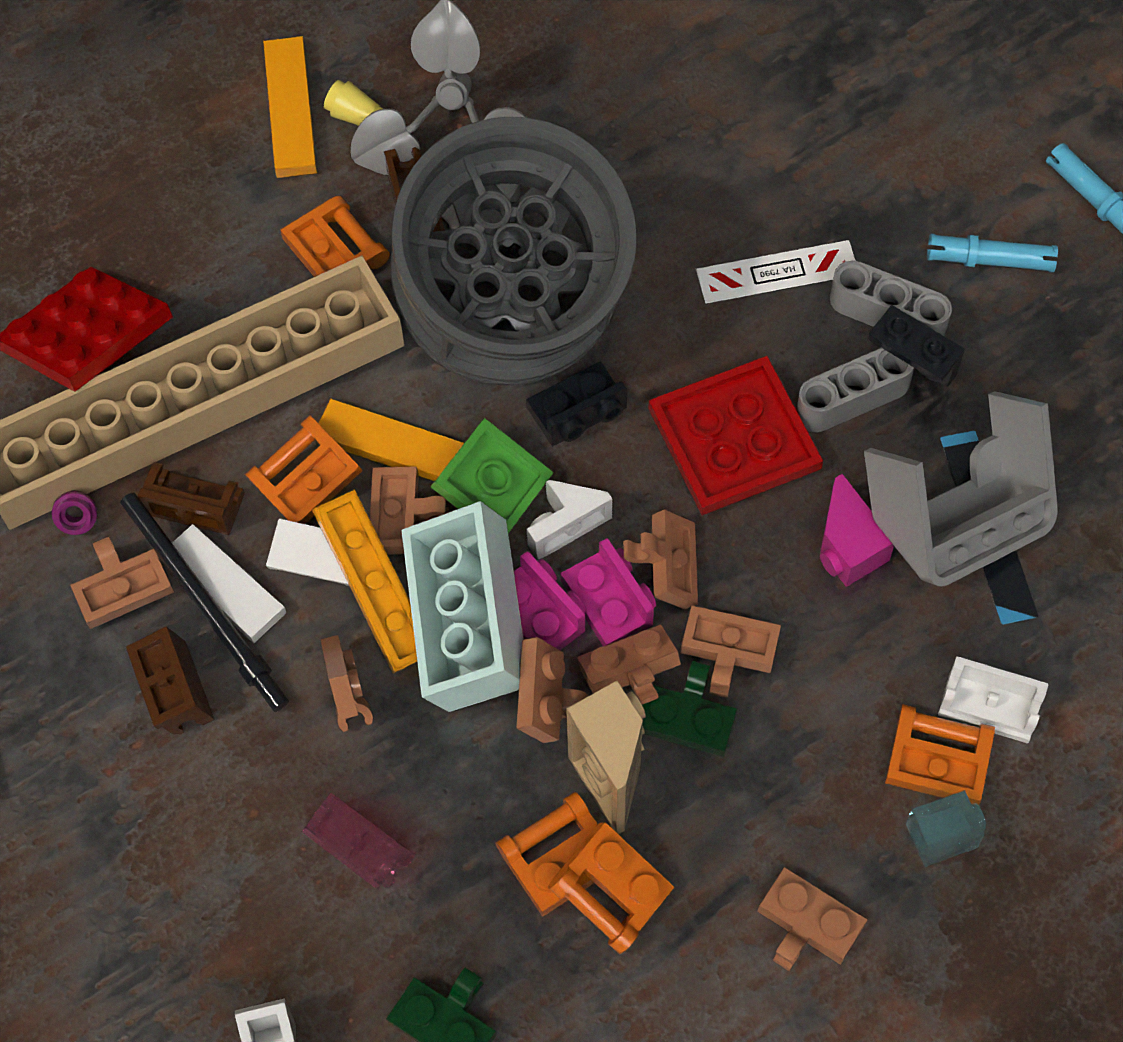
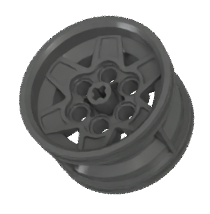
M498 117L477 121L447 134L431 146L413 166L399 192L394 210L391 282L396 307L408 332L416 343L440 365L460 376L481 383L493 385L529 384L547 379L568 369L586 355L600 339L631 275L636 252V224L630 198L620 177L607 159L583 138L556 124L526 117ZM496 184H517L531 187V189L516 202H511ZM453 204L460 226L456 229L433 232L441 216ZM484 209H495L501 214L502 220L494 224L487 223L482 220L479 214ZM530 212H536L544 218L546 223L541 227H531L524 221L523 216ZM570 214L579 225L586 245L572 241L565 235H562ZM461 243H469L476 247L478 254L470 259L461 258L457 255L455 248ZM547 251H557L562 254L565 263L560 266H551L545 262L542 255ZM510 254H511V255H514V256L516 257V259H514V258H508V257H509ZM487 281L496 287L498 293L493 297L484 298L475 292L474 286L479 282ZM436 282L451 284L455 287L450 302L442 295ZM525 285H532L539 290L541 298L537 301H526L521 298L518 289ZM582 293L574 305L562 315L558 295ZM501 321H507L513 331L495 330L494 328Z

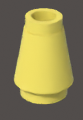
M337 80L330 88L324 101V109L330 111L331 117L358 126L369 114L383 109L351 81L344 83L341 80Z

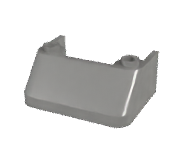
M996 391L989 393L992 436L980 441L970 455L971 480L928 501L923 462L873 448L864 451L873 519L921 580L940 587L947 586L1045 536L1053 528L1057 519L1058 505L1048 403Z

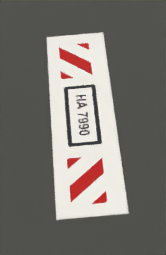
M846 240L697 268L696 272L705 304L833 280L835 269L845 261L856 260L850 242Z

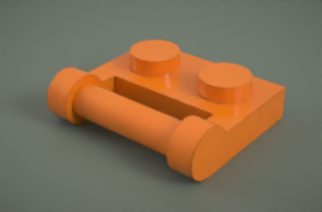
M335 196L280 229L282 239L314 277L359 256L364 257L371 269L382 267L390 257V252L380 242L376 243L349 212L350 206L342 196ZM337 222L361 252L354 255L328 223Z
M310 415L300 423L303 428L259 468L254 465L245 474L288 521L306 524L314 516V508L331 501L363 471ZM315 440L320 446L279 484L274 486L270 481Z
M902 704L885 783L978 807L982 799L995 726L981 723L979 727L918 713L916 712V707ZM913 730L974 745L975 751L972 753L911 738V732Z
M573 792L565 797L562 806L512 838L506 835L495 842L501 856L542 917L568 901L565 896L558 898L548 886L598 825L577 792ZM573 820L576 822L581 831L530 864L526 863L521 855L522 853ZM583 872L577 881L584 889L594 884Z
M601 822L556 874L548 888L558 898L565 896L609 937L608 944L621 954L633 944L641 928L674 889V886L606 822ZM582 872L628 914L622 923L577 882Z

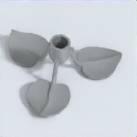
M440 0L418 23L411 38V51L418 64L423 69L432 73L444 71L436 89V96L432 98L428 106L408 126H406L403 115L395 109H380L369 114L358 126L351 142V158L356 164L374 172L388 175L384 151L395 149L401 162L411 160L413 158L412 148L416 147L420 150L419 141L411 133L417 130L439 105L448 110H457L464 106L468 111L471 123L479 121L473 106L474 100L469 97L472 82L467 73L471 72L479 61L480 42L472 23L452 0ZM502 107L490 111L484 120L498 117L527 118V116L514 108Z

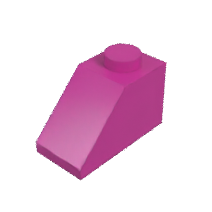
M840 474L834 479L820 559L827 572L833 577L838 576L847 587L890 561L894 545L875 523L870 508L844 475Z

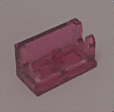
M332 793L328 795L302 830L310 839L376 889H379L380 886L391 887L395 883L393 875L401 865L409 866L416 856L415 853L343 799Z

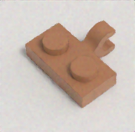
M417 467L373 468L370 521L387 555L404 554L402 529L416 525L417 522H424L449 513V507H446V499L442 496L418 498L419 473Z
M664 509L652 515V534L647 532L641 533V543H634L630 540L623 541L624 559L632 563H652L654 597L685 610L690 608L691 605H698L695 523Z
M110 537L93 543L104 570L70 585L90 629L174 593L154 549L121 563Z
M691 605L681 653L716 661L709 694L727 698L734 665L771 673L781 625Z
M662 625L641 631L577 657L580 671L593 694L618 681L621 687L627 685L632 687L641 705L659 698L652 684L655 681L654 675L681 665L678 650Z
M338 635L320 639L328 678L336 704V717L339 728L343 732L348 731L347 718L358 716V712L363 714L366 726L371 725L373 722L371 707L368 701L361 697L363 693L352 649L342 651Z
M538 637L522 640L517 729L542 743L559 740L560 721L562 718H567L566 709L588 697V694L580 690L562 688V678L565 674L564 653Z
M785 867L759 905L757 911L788 931V934L776 950V955L773 959L774 962L788 971L791 970L806 944H809L841 965L868 921Z

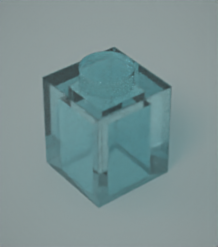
M964 790L912 809L906 826L924 867L977 849L985 835L986 821L977 803L971 804Z

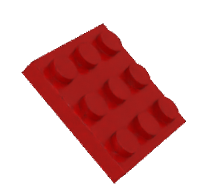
M89 267L77 273L69 283L54 294L43 298L39 305L24 316L10 322L7 328L0 332V351L76 392L172 319L173 315L167 303L98 269Z
M768 356L649 400L648 409L701 515L822 469L823 459Z

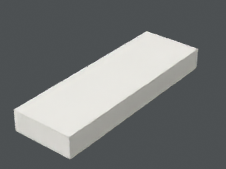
M193 524L172 542L229 621L252 643L261 638L286 614L285 607Z

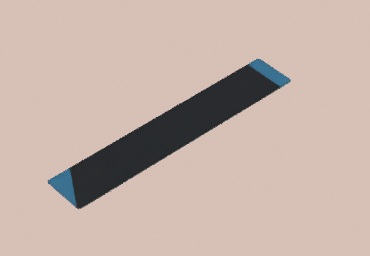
M976 431L941 437L940 440L957 487L971 480L970 455L979 443ZM1016 550L983 567L1001 624L1004 625L1038 617Z

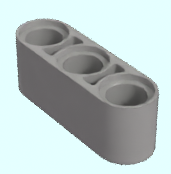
M845 261L835 269L830 303L834 310L840 314L874 327L891 306L884 302H892L896 304L893 305L941 335H946L952 313V305L943 294L858 261ZM848 286H849V287H854V288H856V289H855V290H851V289H847V288H845V287H848ZM924 317L933 318V319H935L936 321H929V320L925 319Z
M883 348L877 349L804 382L799 391L796 411L807 431L816 433L825 431L906 394L911 383L914 367ZM888 369L896 370V371H898L900 374H891V373L887 372L886 370H888ZM848 386H858L862 390L853 391ZM817 402L823 404L825 407L816 408L811 406L809 403Z

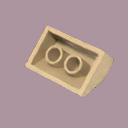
M615 681L568 707L566 713L568 758L611 828L620 834L625 831L640 772L641 751L644 750L642 735L645 734L642 719L646 715L637 696L632 691L626 694L619 682Z

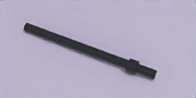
M133 492L122 498L120 504L240 665L238 672L250 687L255 686L274 712L284 708L289 700L269 675L272 670L261 655L255 656L138 496Z

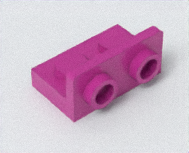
M608 538L599 542L598 553L560 573V580L566 590L573 591L585 605V619L602 646L612 644L652 627L654 608L657 606L648 586L645 583L638 585L631 574L633 567L631 562L624 559V550L622 548L615 550Z
M526 551L520 556L521 566L514 571L523 638L525 640L538 637L561 651L585 632V605L573 591L565 592L556 582L557 576L554 570L544 559L541 558L537 561Z

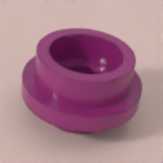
M66 492L54 502L52 519L56 527L66 534H84L96 522L97 507L94 501L82 492ZM77 506L83 511V515L72 517L68 514L67 508Z

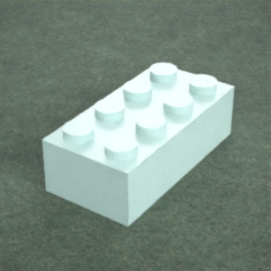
M480 501L402 529L422 698L448 712H452L519 690L521 650L524 638L506 519Z

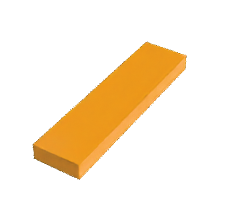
M303 36L263 41L276 177L283 178L316 174L317 166Z
M331 398L319 421V425L345 452L390 467H417L420 477L432 481L438 478L464 444L463 442Z
M356 491L348 492L314 508L313 513L392 673L394 674L416 663L417 654L410 599Z

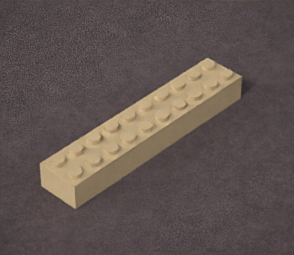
M359 256L102 373L76 392L67 389L1 419L0 515L8 529L11 530L52 511L56 499L66 492L78 491L84 494L93 492L403 347L404 339L400 318L364 257Z

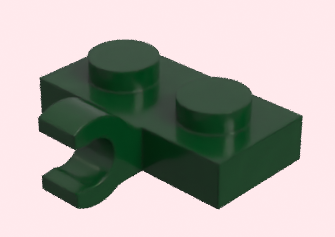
M692 661L684 693L653 685L659 698L642 704L646 715L642 719L645 735L724 757L737 708L702 699L709 678L710 665Z
M466 967L457 977L447 998L414 977L386 1018L388 1023L417 1042H493L497 1035L494 1029L466 1012L484 985L481 982L482 978Z

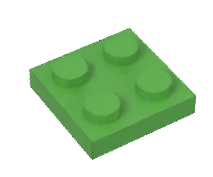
M484 418L431 485V488L458 509L481 501L506 519L509 533L554 472Z

